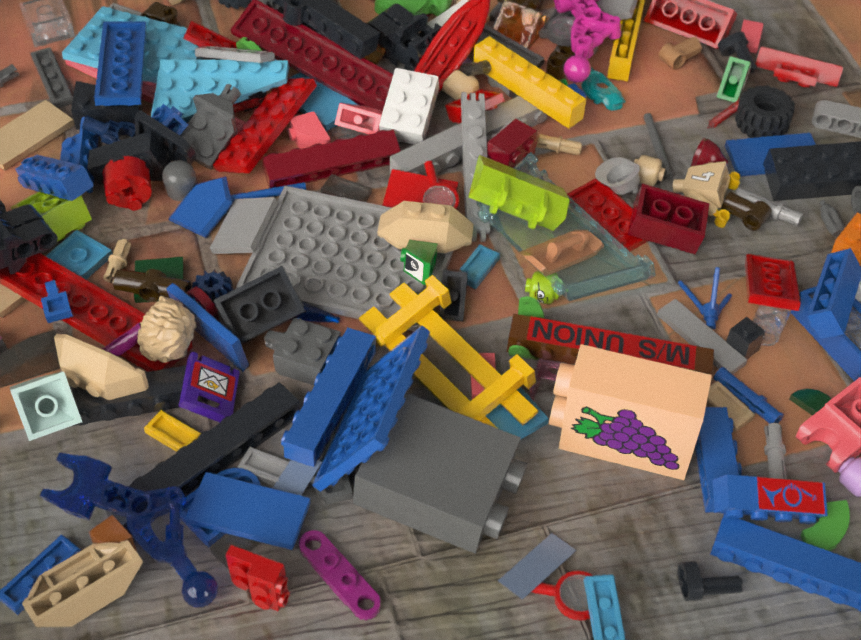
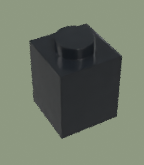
M745 317L730 329L726 342L746 359H749L760 350L766 331L751 319Z

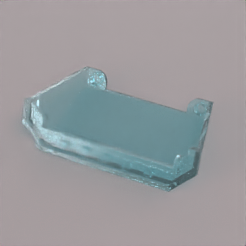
M531 152L514 167L516 170L554 184L548 178L545 169L540 172L536 165L538 158ZM570 197L566 219L554 231L537 224L534 230L528 228L527 220L499 209L496 214H492L489 211V205L476 201L479 218L484 223L488 222L518 252L576 229L589 230L604 243V247L594 257L545 276L551 282V287L559 296L563 295L569 301L651 279L655 276L654 263L646 255L641 257L639 254L634 256Z

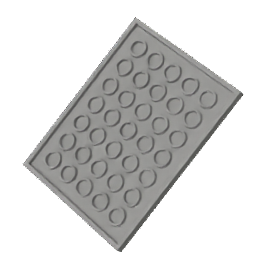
M284 186L277 201L278 204L236 286L239 288L283 266L306 308L359 319L360 316L373 306L387 319L390 318L401 307L389 294L402 283L407 284L417 295L426 289V285H423L403 271L404 262H400L402 249L394 247L384 238L377 235L380 216L390 210L391 207ZM453 251L437 253L436 266L432 275L441 283L443 270L448 268ZM415 323L408 330L416 331L421 326Z

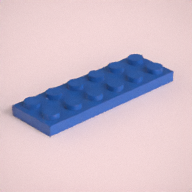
M146 21L103 22L94 96L95 106L141 105L147 31Z

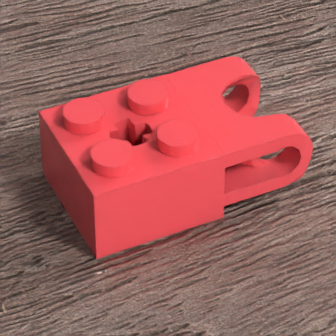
M861 377L807 419L800 426L795 436L804 445L813 441H822L828 444L832 449L830 461L826 465L835 473L839 471L840 467L849 458H856L861 454Z

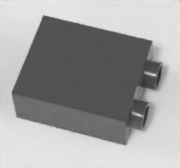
M405 393V403L396 414L398 420L389 431L388 437L390 440L387 446L380 452L378 450L374 452L366 463L361 464L355 475L353 504L476 554L484 534L498 539L509 511V507L497 503L502 490L517 494L528 463L515 459L521 437Z

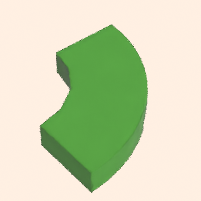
M847 500L826 502L828 516L819 518L813 527L802 530V541L830 552L834 550L843 539L849 526L850 512Z

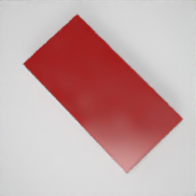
M596 178L567 193L570 199L568 207L621 256L648 242V240L628 235L633 208Z
M746 254L745 272L748 303L799 311L801 302L794 261Z

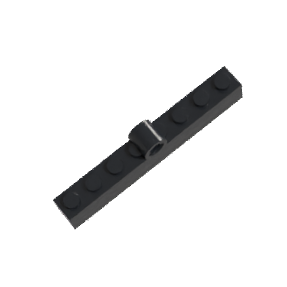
M272 0L284 8V22L293 26H298L305 22L359 59L377 50L380 32L331 0Z

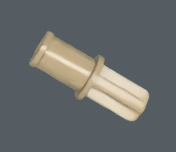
M540 134L537 148L553 150L558 154L560 151L580 155L582 143L562 139V136L557 138Z
M127 239L118 240L113 254L108 258L109 265L103 277L108 283H110L112 277L114 278L117 269H123L128 263L126 258L131 248V243Z

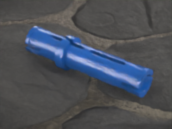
M721 367L715 373L713 379L719 381L734 396L747 405L754 414L757 413L769 424L779 423L782 420L784 414L770 405L765 396H759L725 367Z

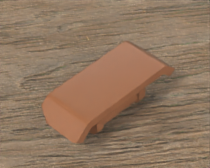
M576 229L519 253L542 274L548 276L594 257L604 247V243L589 230Z

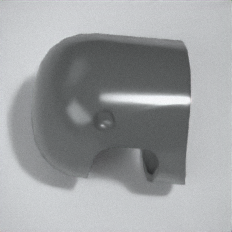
M176 160L170 162L163 170L162 180L166 192L172 200L182 201L194 185L198 184L193 167L186 161Z

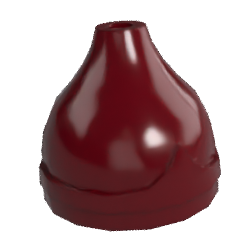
M703 138L700 141L691 162V166L704 165L709 162H726L728 164V160L723 156L718 145L708 138Z

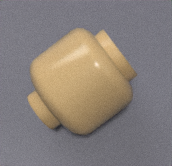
M642 155L639 159H635L634 163L640 166L638 172L640 176L639 184L643 183L654 187L658 181L662 182L666 169L662 168L661 159Z

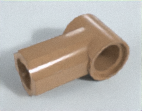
M695 36L676 45L667 43L661 48L659 58L676 70L685 63L686 59L701 53L702 46L699 39Z

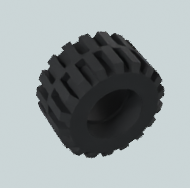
M757 85L755 88L750 87L740 97L735 117L736 126L741 129L740 131L743 134H747L750 138L785 135L789 130L795 110V103L791 100L792 97L790 95H786L785 91L779 90L777 87H769V85Z

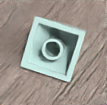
M64 371L37 377L10 387L29 441L82 422Z

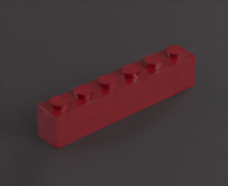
M394 129L388 131L380 130L374 134H360L354 138L337 139L331 143H317L303 149L294 148L284 153H271L263 157V169L268 187L274 188L303 182L310 183L390 165V156L401 152Z

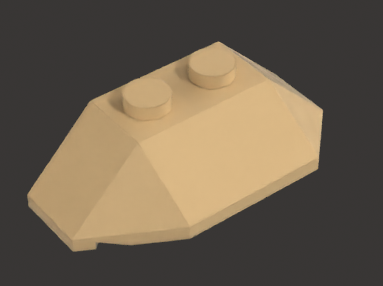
M403 201L380 216L377 235L398 249L406 248L410 239L438 243L437 253H448L464 245H471L474 224L451 205Z
M67 334L55 335L54 340L59 364L70 386H78L87 390L94 397L101 396L107 400L148 389L149 384L145 371L140 368H134L125 360Z
M128 540L121 541L120 543L92 544L41 574L22 605L36 627H72L124 595L143 561Z

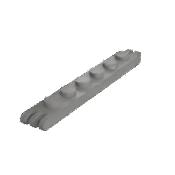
M462 92L461 118L465 217L474 224L472 241L476 242L477 233H479L480 242H485L486 234L490 233L489 205L468 198L478 157L481 155L487 158L484 93H479L478 101H476V94L470 93V100H467V92Z

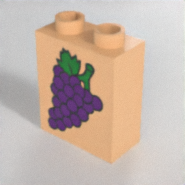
M581 344L575 365L560 363L553 393L556 396L551 410L549 425L562 428L559 449L684 480L703 422L712 375Z

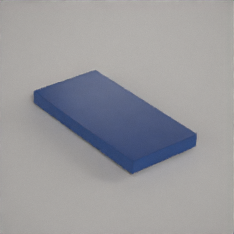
M811 133L726 140L725 148L735 172H738L740 176L765 174L763 162L770 148L816 144Z
M172 283L166 288L170 298L182 303L183 307L187 308L195 316L196 328L194 330L242 372L249 367L238 337L176 284Z
M206 472L185 519L188 524L293 550L311 502L308 497Z

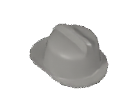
M611 158L600 164L595 172V177L599 182L609 186L617 195L629 192L636 194L638 192L637 186L640 183L638 173L640 166L625 158Z

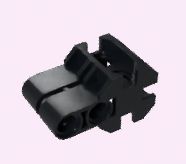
M398 3L393 4L366 23L380 32L378 44L385 49L389 61L394 66H397L399 60L404 64V70L409 71L415 70L426 49L441 29V26L437 23L434 25V29L427 25L429 17L426 14L413 15Z
M27 204L5 213L0 211V270L8 267L11 275L20 271L27 261L26 258L52 248L58 240L57 234L34 206Z

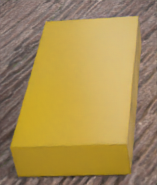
M162 410L144 427L146 434L176 452L181 447L192 443L201 435L198 431Z

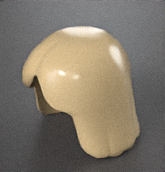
M455 70L443 83L441 90L454 100L461 98L462 92H467L468 95L479 90V81L473 75L467 76L463 72Z

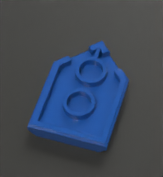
M227 177L195 184L168 218L169 221L207 238L232 205Z

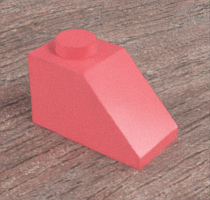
M339 103L335 125L366 134H374L380 131L379 123L383 111L366 106Z
M314 111L293 117L290 120V128L287 129L291 141H295L298 148L311 147L317 143H331L330 137Z

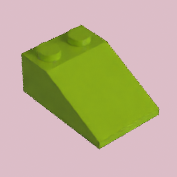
M37 192L11 206L12 210L27 204L34 206L57 234V241L66 237L65 234L70 231L83 228L86 222L92 220L81 195L70 201Z

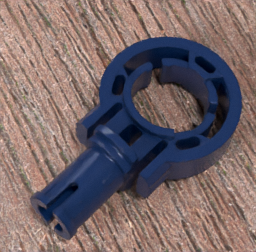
M87 115L82 125V129L101 136V142L105 144L120 141L119 137L121 135L136 136L135 124L130 122L117 123L110 120L104 123Z

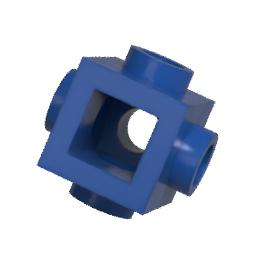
M163 104L152 114V118L178 135L188 126L181 118L183 114L174 106L169 108Z

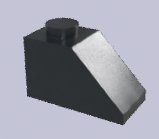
M445 268L443 270L442 284L449 290L451 304L445 309L440 306L439 316L443 320H464L468 282L467 270Z

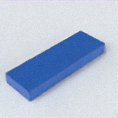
M61 534L0 590V601L16 615H19L25 609L22 605L25 598H28L39 576L77 554L81 549Z

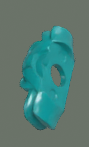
M591 67L590 75L581 84L585 95L593 100L595 104L602 102L608 110L622 109L623 103L626 101L621 92L601 72ZM597 84H606L608 88H601Z

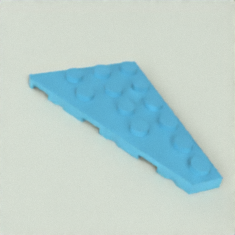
M161 59L151 117L158 107L165 104L169 108L172 106L177 108L183 114L181 118L187 123L196 113L194 96L209 93L220 95L226 84L232 85L230 90L236 87L241 92V96L234 104L249 99V95L259 91L264 93L273 87L287 84L288 60L255 63L235 60Z

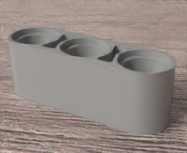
M822 100L815 105L812 124L819 129L861 138V108Z

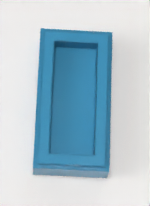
M479 244L459 269L468 271L467 286L477 289L499 261L500 253Z

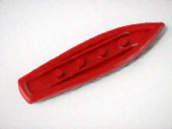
M469 0L455 11L435 35L416 66L414 72L438 76V93L443 88V83L450 74L459 69L476 45L488 18L490 0Z

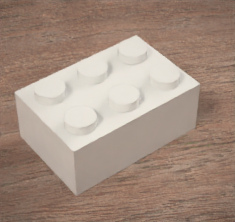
M395 68L379 123V129L387 131L394 129L397 141L415 145L424 141L439 91L438 76Z

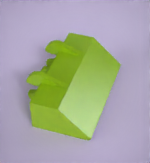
M479 155L468 198L489 205V212L492 214H496L499 209L527 220L528 228L534 230L537 224L552 231L566 219L570 200L563 188Z

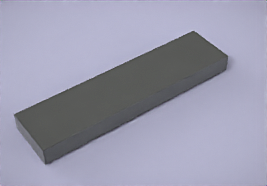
M51 47L31 52L32 61L51 104L57 108L71 105L73 101L72 93Z

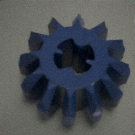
M215 269L212 273L204 270L203 276L196 275V280L192 283V288L198 287L203 290L215 307H217L214 302L215 299L234 290L230 277H227L224 271L217 273Z

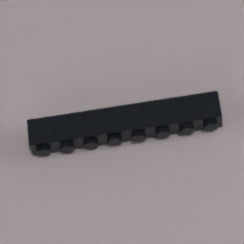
M280 382L273 387L267 388L260 396L245 403L237 412L223 418L218 425L209 431L203 432L192 443L181 447L176 454L165 461L159 462L147 474L136 478L131 485L110 496L103 503L107 516L113 515L129 534L133 536L199 488L206 472L217 474L226 470L244 457L249 447L257 448L292 423L296 411H300L299 400Z

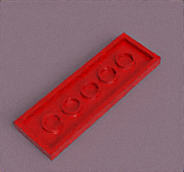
M288 78L287 84L274 87L266 95L265 101L254 110L253 115L243 124L237 135L231 139L226 149L219 154L218 159L213 164L217 172L250 174L317 87L315 80Z

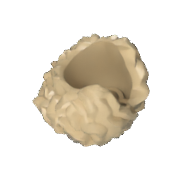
M160 296L159 301L154 306H151L149 312L143 316L144 319L140 322L141 329L138 330L137 342L140 345L139 350L141 354L151 361L159 360L166 363L171 360L184 358L187 355V348L194 338L193 333L196 328L195 316L187 308H184L182 303L172 298Z

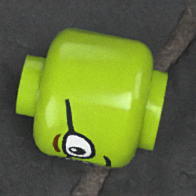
M536 271L532 278H527L525 292L529 293V297L537 299L539 303L549 305L554 302V299L558 300L561 281L558 280L557 275L554 273L545 276L540 271Z

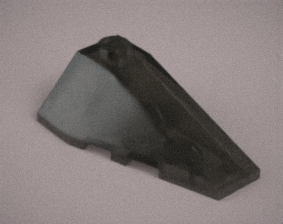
M54 327L30 334L0 352V388L61 369L54 340L56 335Z

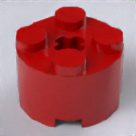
M124 156L123 160L116 162L111 160L104 167L103 180L108 204L135 211L140 209L142 204L151 197L150 172L143 160L133 156Z

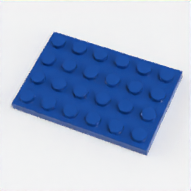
M423 325L366 370L348 404L312 484L320 492L329 485L334 486L344 474L349 475L356 465L361 462L366 463L377 450L380 452L387 446L390 440L388 437L389 431L398 420L396 414L405 403V392L413 383L412 375L421 364L419 360L420 355L428 346L426 341L430 331Z

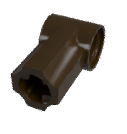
M731 191L726 195L721 209L727 210L732 215L742 219L743 225L752 231L759 230L772 214V210L767 203L763 201L753 203Z

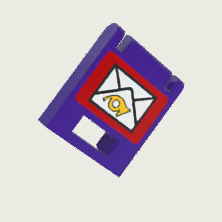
M192 351L187 360L179 407L221 422L223 418L233 414L239 370L234 368L230 372V366L203 355L197 360L198 353ZM198 395L217 402L219 405L214 408L197 401Z

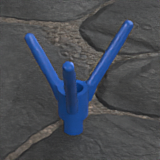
M719 267L715 268L711 301L704 305L701 304L683 281H678L683 291L698 307L700 313L704 315L703 319L706 321V325L712 330L716 328V321L719 319L721 310L732 297V294L728 293L719 305L716 303Z

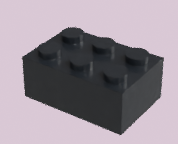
M283 266L214 300L228 330L239 338L241 345L307 312Z

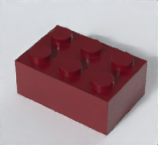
M642 183L634 201L628 235L696 255L705 237L709 203Z

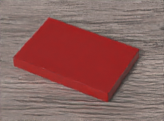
M392 169L382 206L393 208L403 201L419 202L422 190L430 185L428 177L426 175ZM438 178V182L446 183L452 186L456 192L458 191L459 182ZM435 190L425 196L423 203L451 205L454 207L455 200L450 193L443 190Z

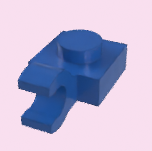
M55 280L45 282L48 296L41 298L47 323L72 317L73 314L66 291L60 293Z

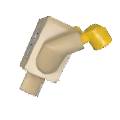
M709 162L704 165L691 166L688 168L685 179H675L673 181L674 193H684L686 197L709 203L708 215L715 216V225L719 228H724L730 218V213L727 210L719 211L717 208L722 207L727 188L736 190L739 187L740 174L738 172H731L729 174L726 162Z

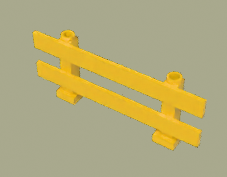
M433 275L425 280L426 289L419 295L405 283H402L392 291L389 296L401 309L387 319L374 306L359 317V321L376 336V343L381 347L384 345L389 351L406 339L403 333L415 323L420 326L423 325L430 331L429 335L485 389L470 401L421 354L419 358L421 364L413 375L447 409L495 428L497 427L486 415L499 404L522 426L538 413V410L517 391L522 385L529 389L536 383L535 370L516 354L509 360L510 369L503 375L496 371L433 310L438 305L445 309L451 304L449 290Z

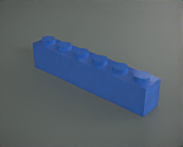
M347 328L344 335L338 337L335 351L333 354L328 355L323 372L317 374L314 388L312 391L307 392L301 411H296L292 427L283 434L281 445L284 446V458L312 467L315 466L376 353V336Z
M726 514L723 515L710 555L716 556L721 561L743 566L748 571L770 576L778 582L797 586L807 593H816L824 596L834 603L851 606L861 612L860 562L738 518H726Z

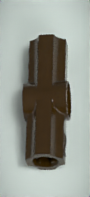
M117 269L113 283L114 290L136 293L144 300L150 302L157 301L160 296L170 298L166 288L172 283L176 284L185 293L191 290L192 287L191 281L166 277L163 272L156 269H149L146 273Z

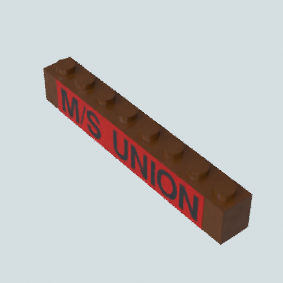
M513 313L506 352H509L510 346L519 345L527 348L534 357L575 364L580 345L582 344L709 375L713 373L714 349Z

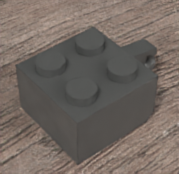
M294 317L286 332L281 333L269 330L265 336V345L275 350L273 360L277 373L314 385L317 374L319 372L322 373L325 368L328 355L333 354L335 351L336 341L341 336V332Z

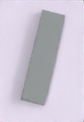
M216 46L195 49L196 57L255 63L275 61L274 53L269 51Z
M674 299L658 310L657 316L690 345L714 349L713 365L718 369L725 367L731 374H734L746 365L747 359L677 299Z

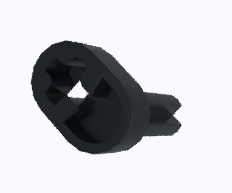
M736 32L718 43V48L722 56L736 53L739 59L751 62L749 73L755 72L754 70L757 69V66L747 47L748 40L744 32Z
M683 561L678 564V580L685 601L702 600L703 595L742 593L743 581L739 576L702 578L696 561Z

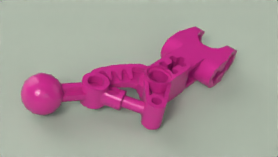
M554 0L555 8L560 14L571 11L576 18L571 29V49L576 54L571 56L564 64L566 78L575 83L583 82L590 75L591 65L587 59L593 56V49L601 45L606 37L618 39L621 36L620 18L601 11L596 4L599 0Z

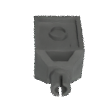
M230 84L225 85L220 95L214 93L195 95L193 100L196 113L189 121L185 130L180 134L196 153L195 162L212 170L219 154L226 149L231 139L237 134L233 104L241 96V92L236 87L230 90L232 87Z

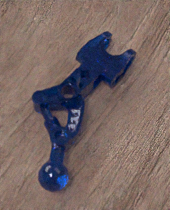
M58 454L56 461L73 471V482L62 491L42 489L40 497L43 500L54 504L69 515L84 520H90L95 507L126 517L127 527L140 546L158 563H167L173 566L183 580L181 594L189 606L201 608L214 601L218 593V583L215 577L209 572L197 571L188 558L187 549L183 545L184 525L180 524L181 508L185 506L187 500L180 488L173 486L143 492L108 480L113 467L103 461L82 455ZM119 494L123 500L127 501V503L125 504L123 501L114 499L112 502L110 499L112 496L117 497ZM140 502H148V508L144 512L136 513V506ZM170 513V524L166 525L165 541L162 542L156 536L151 524L155 518Z

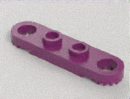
M312 530L304 533L299 541L300 552L311 564L312 568L360 620L365 619V621L376 617L380 612L381 603L380 597L322 532ZM317 540L321 543V546L317 550H309L306 548V543ZM364 598L374 602V606L369 610H362L358 604Z

